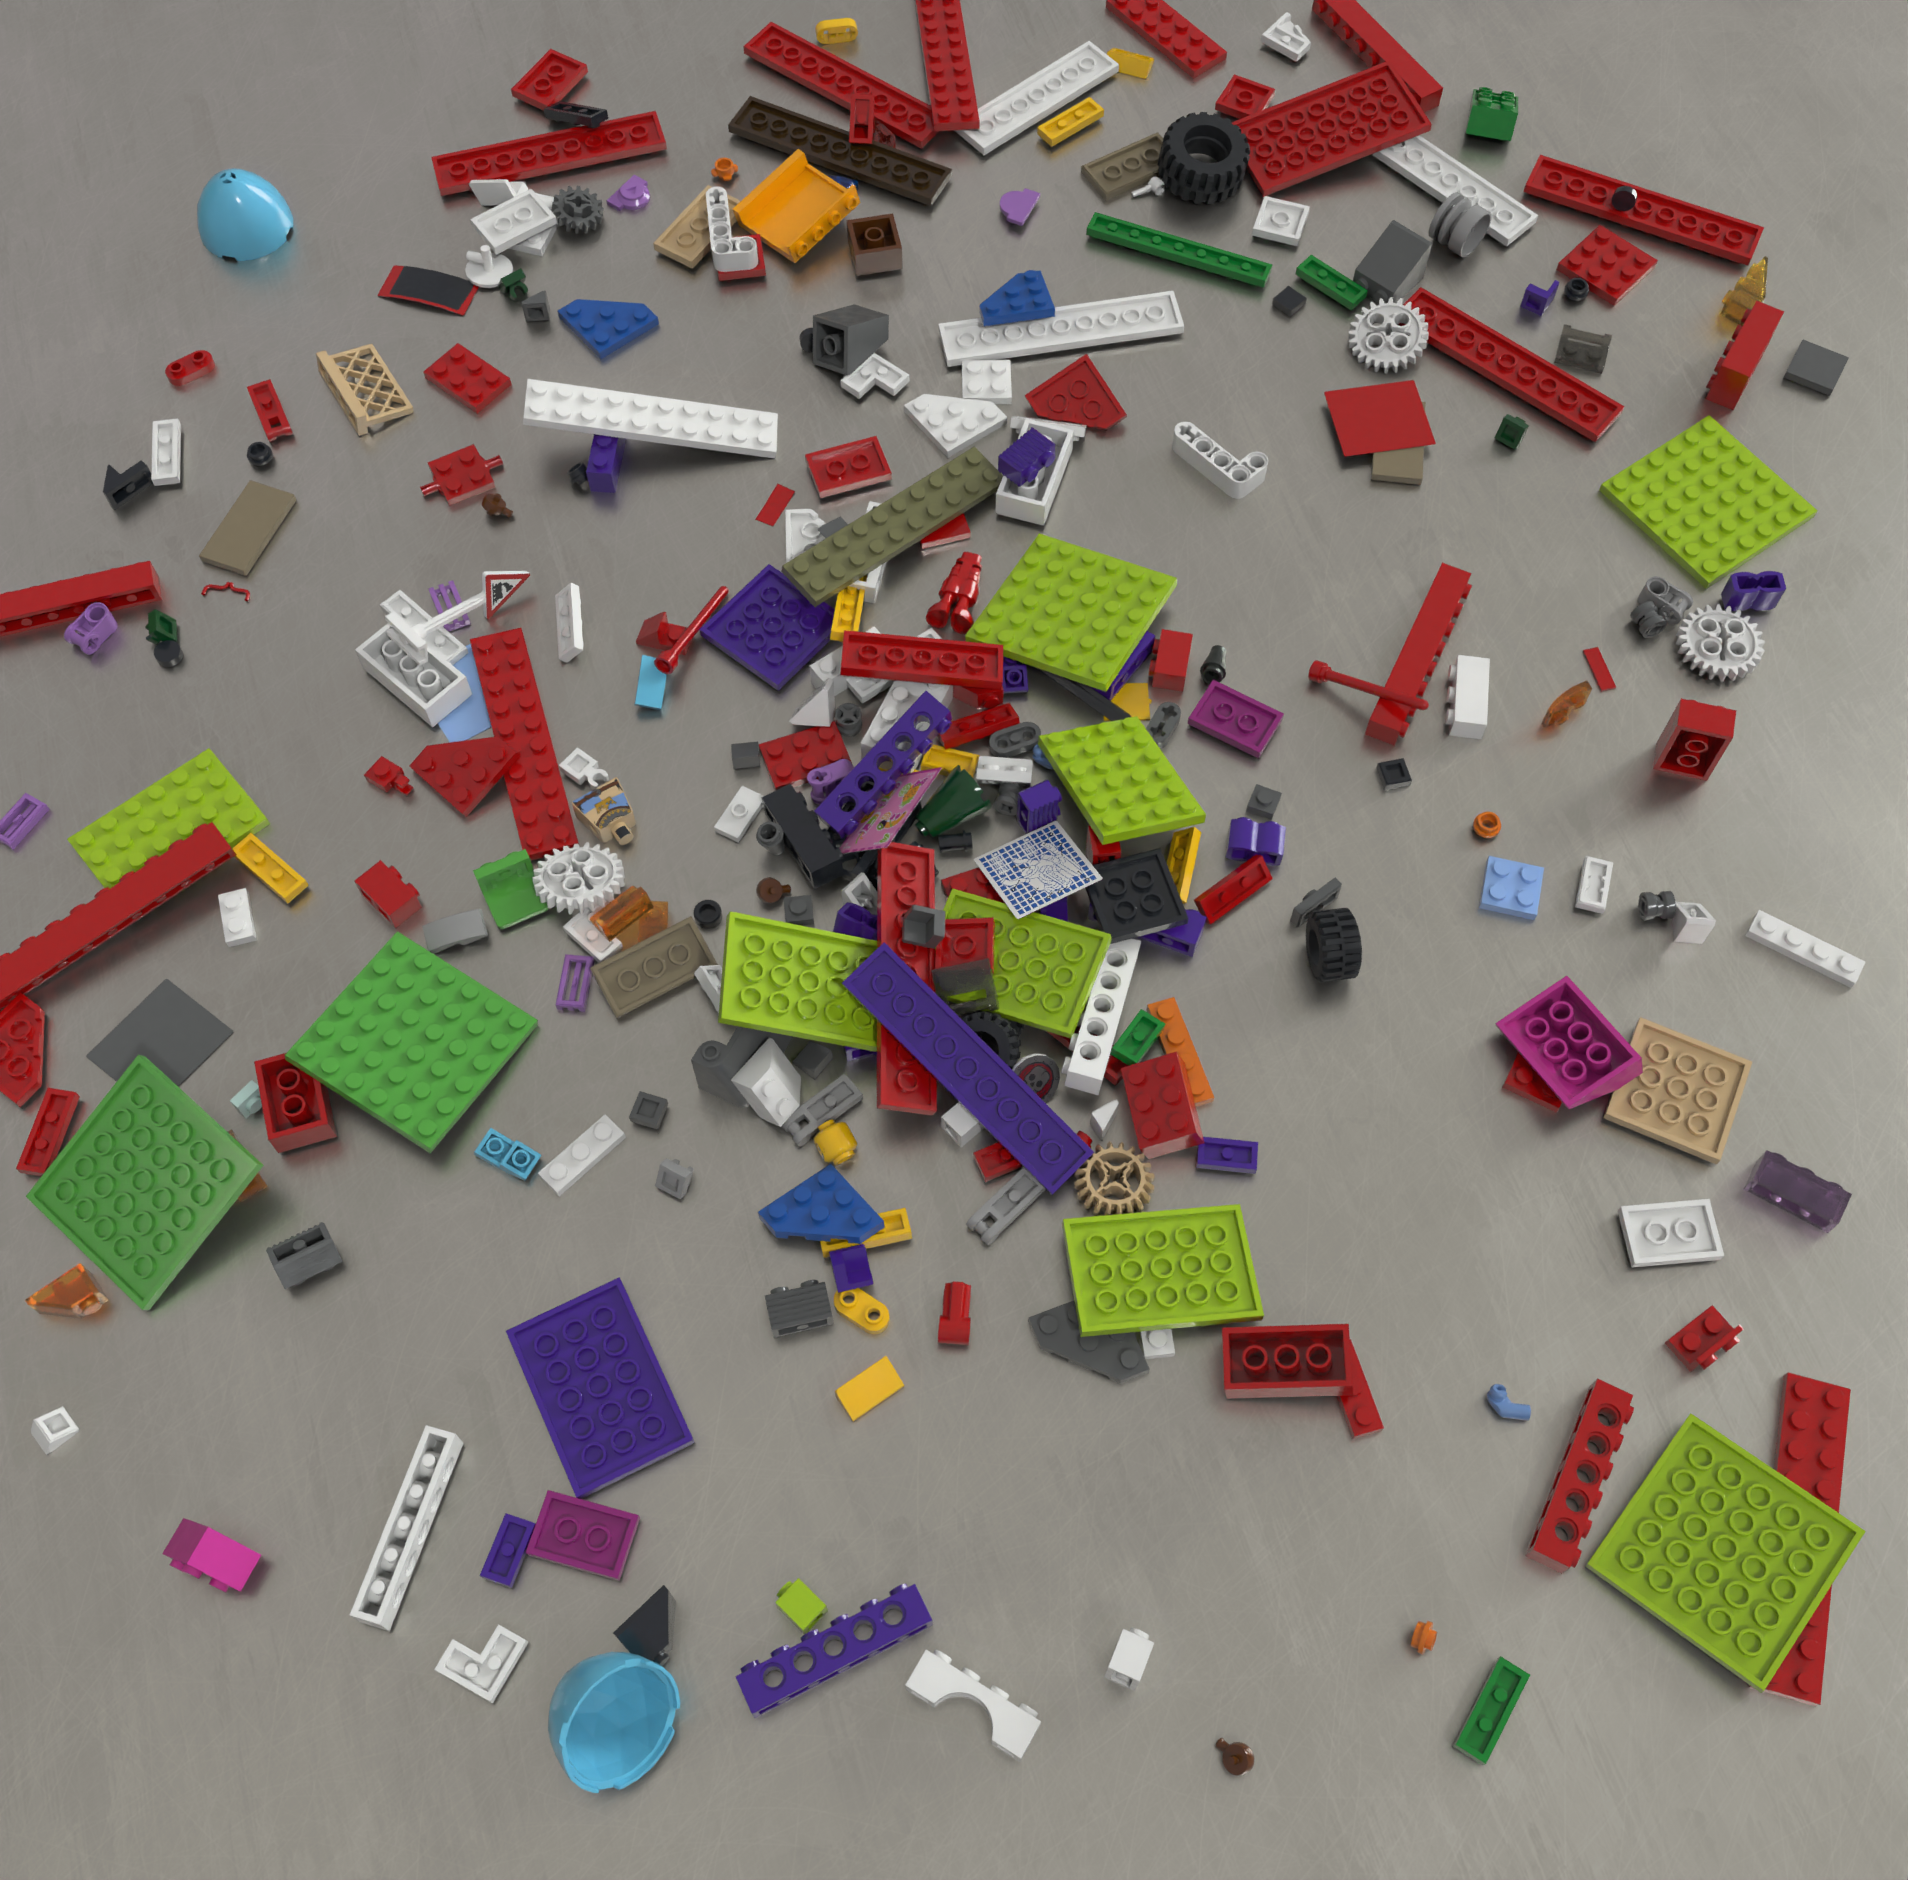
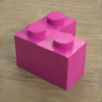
M185 1518L182 1519L162 1553L172 1559L169 1564L170 1566L198 1579L203 1573L212 1578L209 1585L225 1593L229 1587L241 1592L261 1557V1554L212 1528Z

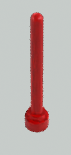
M721 586L672 648L662 651L657 656L654 664L659 671L664 674H671L678 666V656L728 595L729 590L726 586Z
M1315 660L1309 669L1308 678L1310 681L1317 683L1331 681L1419 710H1426L1429 707V703L1424 699L1332 671L1331 667H1328V664Z

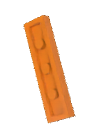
M1172 997L1148 1004L1147 1012L1166 1024L1158 1037L1164 1055L1177 1051L1185 1062L1195 1106L1198 1107L1212 1103L1215 1097L1175 998Z

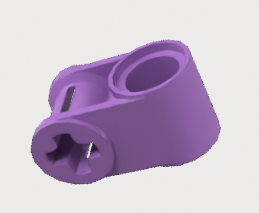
M100 602L93 603L67 627L64 638L68 643L78 645L82 652L90 655L95 653L100 645L116 631L118 624L105 604Z
M841 759L824 767L813 769L808 773L807 780L812 786L810 795L814 803L821 804L852 771L854 766L851 761Z

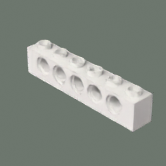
M1128 939L1109 945L1087 1000L1086 1010H1083L1077 1027H1080L1079 1034L1074 1033L1071 1038L1069 1050L1073 1051L1072 1058L1067 1056L1065 1058L1062 1074L1067 1076L1064 1086L1099 1095L1140 949V940Z
M428 1425L425 1426L350 1612V1616L358 1622L390 1631L463 1446V1442L455 1433Z

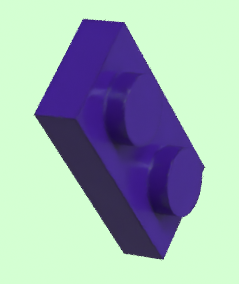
M1203 1137L1205 1143L1197 1146L1196 1168L1256 1174L1258 1142Z
M505 1513L480 1577L512 1588L525 1558L536 1523Z

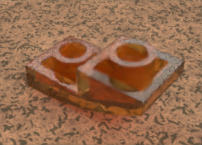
M1588 681L1571 687L1551 704L1541 723L1543 728L1565 723L1572 709H1578L1586 704L1592 690Z
M640 900L638 943L667 929L668 902Z

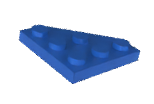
M1028 270L1025 273L1016 274L979 305L980 316L984 326L1055 317V307L1041 270Z
M576 299L557 311L559 318L600 359L659 325L658 317L644 303Z
M829 1164L758 1211L759 1219L776 1238L788 1239L789 1236L806 1237V1240L830 1242L831 1239L848 1240V1243L861 1244L885 1227L884 1220L832 1164Z

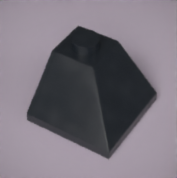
M663 1585L613 1632L631 1654L640 1655L661 1666L670 1658L668 1653L673 1648L676 1601L669 1590Z

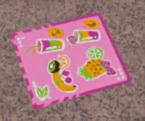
M942 767L907 773L906 775L901 774L895 781L896 785L893 790L887 795L883 794L876 801L878 803L876 808L869 815L864 814L858 821L857 829L851 835H848L839 848L841 852L850 853L887 848Z

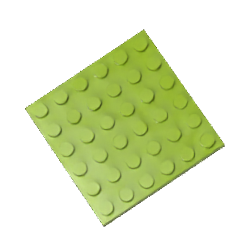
M1710 415L1602 483L1599 489L1603 495L1705 589H1708L1814 518L1818 511Z
M1039 533L967 632L965 640L966 642L1003 645L1004 657L1106 692L1176 588L1177 578Z
M1690 1413L1585 1567L1762 1693L1866 1531Z

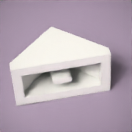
M829 677L795 709L789 722L793 725L830 727L835 717L834 681Z
M861 872L842 889L843 906L847 902L854 903L865 908L871 914L877 915V891L867 876Z
M1676 902V911L1672 918L1674 942L1703 944L1714 928L1716 920L1701 904Z

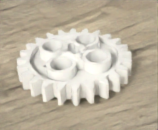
M1392 297L1389 298L1388 303H1384L1383 299L1380 298L1379 305L1377 306L1370 302L1369 310L1362 307V315L1355 314V322H1351V331H1349V348H1353V356H1358V363L1366 361V369L1374 365L1376 373L1382 367L1385 374H1387L1388 369L1391 367L1395 373H1397L1398 366L1400 365L1407 369L1408 361L1415 364L1416 356L1422 357V349H1426V340H1428L1429 336L1428 323L1425 322L1424 314L1419 315V307L1411 310L1412 302H1408L1404 306L1402 305V298L1396 304L1393 303ZM1374 323H1380L1381 325H1379V326H1374L1373 324H1374ZM1405 323L1406 325L1398 326L1397 324ZM1372 345H1379V347H1377V348H1373V347H1371V346H1372ZM1404 345L1403 348H1397L1395 346Z
M1717 604L1715 610L1706 605L1704 611L1698 607L1694 614L1690 612L1686 619H1683L1676 634L1678 637L1676 645L1680 646L1678 654H1686L1683 662L1691 661L1690 669L1693 670L1698 667L1700 669V676L1707 672L1709 673L1710 680L1715 675H1718L1721 682L1724 681L1726 676L1731 681H1734L1737 675L1744 678L1747 672L1751 674L1761 661V657L1765 652L1762 648L1765 641L1760 639L1763 632L1755 631L1757 623H1748L1750 616L1740 617L1741 610L1734 614L1731 613V606H1728L1723 611L1720 604Z
M586 842L583 847H579V844H574L573 848L563 846L564 850L561 852L553 849L554 855L545 854V862L538 861V868L533 870L534 877L532 879L536 896H540L541 903L547 902L549 909L557 906V912L559 913L564 908H568L569 914H572L574 909H578L580 914H583L585 908H589L594 912L595 905L597 904L604 908V900L613 902V894H620V887L624 886L625 874L622 860H618L616 853L610 854L608 847L601 850L600 844H597L590 848L589 842Z

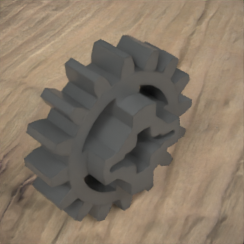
M568 186L567 192L560 189L559 195H554L552 212L556 219H558L559 226L566 225V231L573 228L576 234L579 233V229H583L585 233H588L589 227L595 230L596 224H601L604 211L602 200H597L596 193L590 195L589 188L582 191L580 186H577L576 190Z

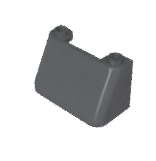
M738 1026L727 1045L714 1040L702 1043L691 1059L698 1088L738 1107L750 1106L731 1079L768 1038H772L784 1053L793 1036Z

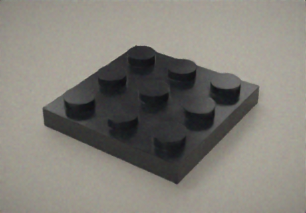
M1160 848L1093 865L1103 879L1085 887L1101 931L1111 934L1112 941L1110 944L1188 924L1189 918Z

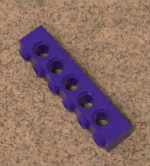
M925 691L816 808L814 812L817 817L841 839L846 834L851 835L857 829L858 821L864 814L869 815L878 804L876 801L883 794L887 795L893 790L897 778L901 774L906 775L913 768L914 760L920 753L924 755L933 745L932 740L938 734L942 735L949 729L952 724L950 710L928 691ZM920 722H928L930 724L929 728L925 731L917 730L916 726ZM907 741L911 743V747L907 751L897 749L901 742ZM889 761L893 763L890 770H879V766L883 762ZM864 782H873L874 787L870 791L864 792L860 790ZM852 801L856 803L852 811L845 812L842 810V806L846 802Z
M906 1583L899 1585L889 1592L890 1597L880 1602L877 1598L870 1600L860 1606L861 1612L851 1617L848 1614L841 1615L830 1622L832 1627L822 1632H819L818 1629L812 1630L800 1638L801 1643L791 1648L788 1644L781 1646L770 1653L772 1658L762 1663L755 1660L740 1669L741 1674L735 1677L753 1717L757 1718L933 1626V1620L916 1585L913 1584L909 1587ZM897 1609L902 1613V1619L898 1624L890 1625L885 1622L884 1615L888 1610ZM867 1624L873 1629L869 1639L859 1640L855 1637L854 1632L859 1625ZM836 1639L841 1641L843 1649L838 1655L831 1656L825 1652V1646L830 1640ZM802 1655H809L813 1658L812 1667L807 1671H799L795 1668L797 1658ZM773 1670L780 1671L783 1674L782 1682L776 1687L767 1686L765 1684L767 1674Z

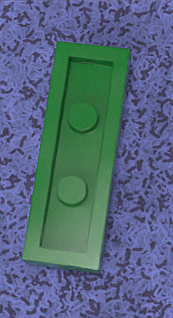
M1310 255L1296 268L1295 275L1351 311L1367 296L1368 290L1313 255Z
M1501 1656L1497 1658L1453 1747L1481 1765H1485L1530 1674Z

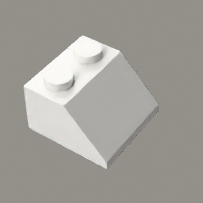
M768 1038L731 1081L761 1119L781 1127L800 1106L801 1076L772 1038Z

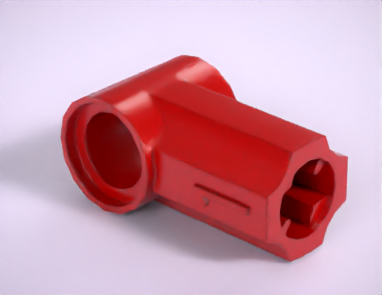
M955 1281L945 1283L943 1314L940 1315L938 1343L969 1345L971 1285Z

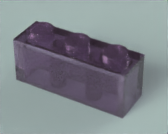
M1768 1150L1757 1160L1744 1187V1190L1826 1233H1829L1839 1224L1852 1195L1839 1184L1828 1182L1816 1176L1810 1169L1799 1167L1787 1161L1783 1155Z

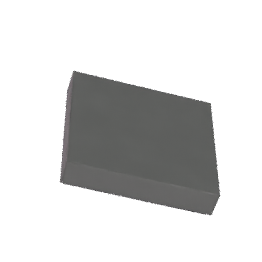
M1802 340L1784 378L1830 396L1849 357Z

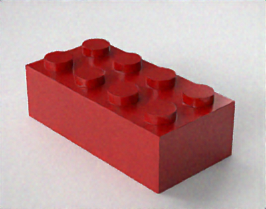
M1760 301L1755 302L1752 310L1746 309L1740 321L1743 323V326L1738 324L1732 335V340L1735 341L1729 340L1722 354L1726 358L1720 357L1714 369L1718 374H1712L1706 388L1710 389L1706 397L1707 400L1731 410L1735 409L1785 311Z
M1349 1324L1222 1328L1224 1390L1227 1399L1353 1395Z

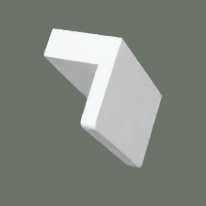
M506 179L471 180L469 183L481 206L500 205L528 190L525 182H509Z

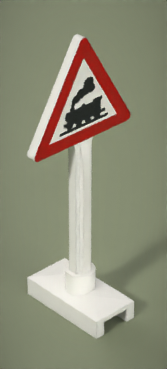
M485 571L482 573L483 590L481 593L422 624L418 623L412 627L406 624L393 611L385 616V620L393 627L387 630L386 633L411 659L421 666L428 662L427 643L423 640L427 637V634L482 604L484 616L490 619L527 580L530 574L527 571Z

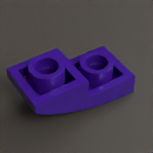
M1003 656L1002 686L1004 693L1028 692L1027 668L1024 663Z

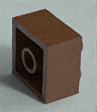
M893 213L846 220L848 245L856 276L903 269L902 246Z

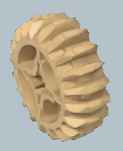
M1109 1141L1105 1150L1100 1144L1096 1145L1095 1153L1074 1174V1177L1078 1179L1074 1182V1188L1080 1190L1077 1193L1078 1200H1086L1084 1202L1085 1210L1094 1207V1216H1098L1100 1212L1105 1213V1215L1134 1213L1133 1209L1137 1212H1142L1144 1208L1143 1203L1148 1204L1151 1197L1149 1194L1154 1192L1155 1187L1151 1184L1155 1176L1154 1173L1149 1172L1151 1170L1150 1162L1142 1163L1145 1155L1141 1153L1135 1156L1134 1146L1130 1147L1128 1151L1124 1150L1123 1142L1119 1143L1118 1148H1113L1112 1142ZM1109 1163H1118V1164H1121V1165H1120V1166H1113V1165H1111V1164H1109ZM1094 1170L1099 1173L1098 1177L1102 1181L1097 1190L1093 1188L1090 1181V1176ZM1132 1172L1138 1181V1189L1135 1192L1130 1189L1131 1185L1127 1182ZM1114 1196L1119 1198L1120 1200H1111L1107 1198Z

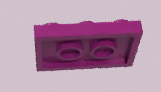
M1212 680L1189 716L1187 724L1259 758L1282 722L1284 713Z
M548 1490L526 1554L620 1581L640 1516Z

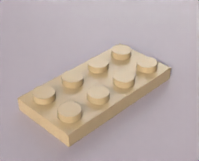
M707 185L653 243L655 251L693 269L711 250L706 192L711 186ZM727 194L732 227L737 221L733 208L740 200Z

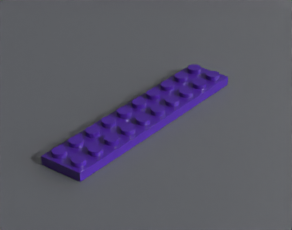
M885 942L842 982V985L1051 1195L1094 1153Z

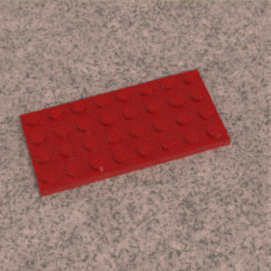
M1390 60L1232 122L1233 125H1237L1242 130L1241 134L1244 133L1248 140L1250 158L1246 169L1263 197L1429 132L1432 126Z

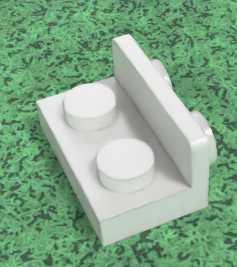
M980 756L977 768V783L1001 785L1008 782L1021 787H1031L1033 761L1030 759Z

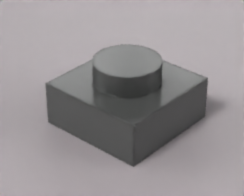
M1256 784L1246 811L1272 820L1282 793Z
M811 895L783 898L786 923L801 926L814 924Z
M639 1091L629 1119L631 1122L658 1130L668 1106V1101L665 1098Z

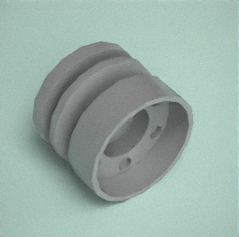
M1455 192L1442 203L1434 215L1429 227V237L1435 241L1438 240L1442 245L1448 244V248L1462 258L1467 257L1484 238L1490 226L1492 214L1478 204L1472 206L1471 200Z

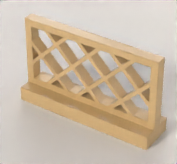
M373 344L328 356L325 350L316 353L318 372L358 436L367 434V427L414 413L413 406ZM371 354L372 359L367 361L360 359V356ZM344 361L350 364L345 368L336 365V363ZM359 365L366 367L363 373L353 370L354 366ZM371 370L382 372L381 377L370 375ZM349 376L360 379L357 384L347 381ZM365 381L376 383V386L373 389L363 386ZM383 385L391 387L393 390L391 393L380 391V388ZM361 392L370 396L368 400L357 398L358 393ZM375 397L387 400L384 405L373 402ZM393 401L403 404V407L393 408L390 405ZM369 408L380 411L379 414L370 417L367 414Z

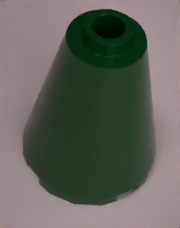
M957 765L916 815L915 818L918 822L915 824V827L924 837L929 835L931 838H934L987 812L992 805L989 799L985 802L980 796L984 791L965 769L961 771L960 766Z

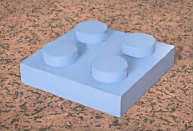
M1489 856L1486 861L1479 908L1535 920L1538 913L1544 867Z

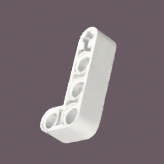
M711 187L706 192L714 268L720 272L755 268L758 264L756 241L749 236L732 237L727 192L722 187Z
M1180 422L1175 426L1172 443L1173 451L1228 496L1241 499L1264 482L1269 461L1264 453L1258 451L1251 452L1239 461L1194 424Z

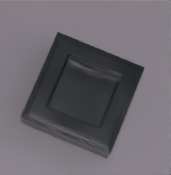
M1287 286L1273 298L1272 305L1291 317L1306 304L1307 298L1290 286Z
M1404 758L1377 764L1376 769L1384 790L1411 785L1412 779Z

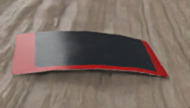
M394 265L378 296L417 301L465 315L479 286L463 278L434 270Z

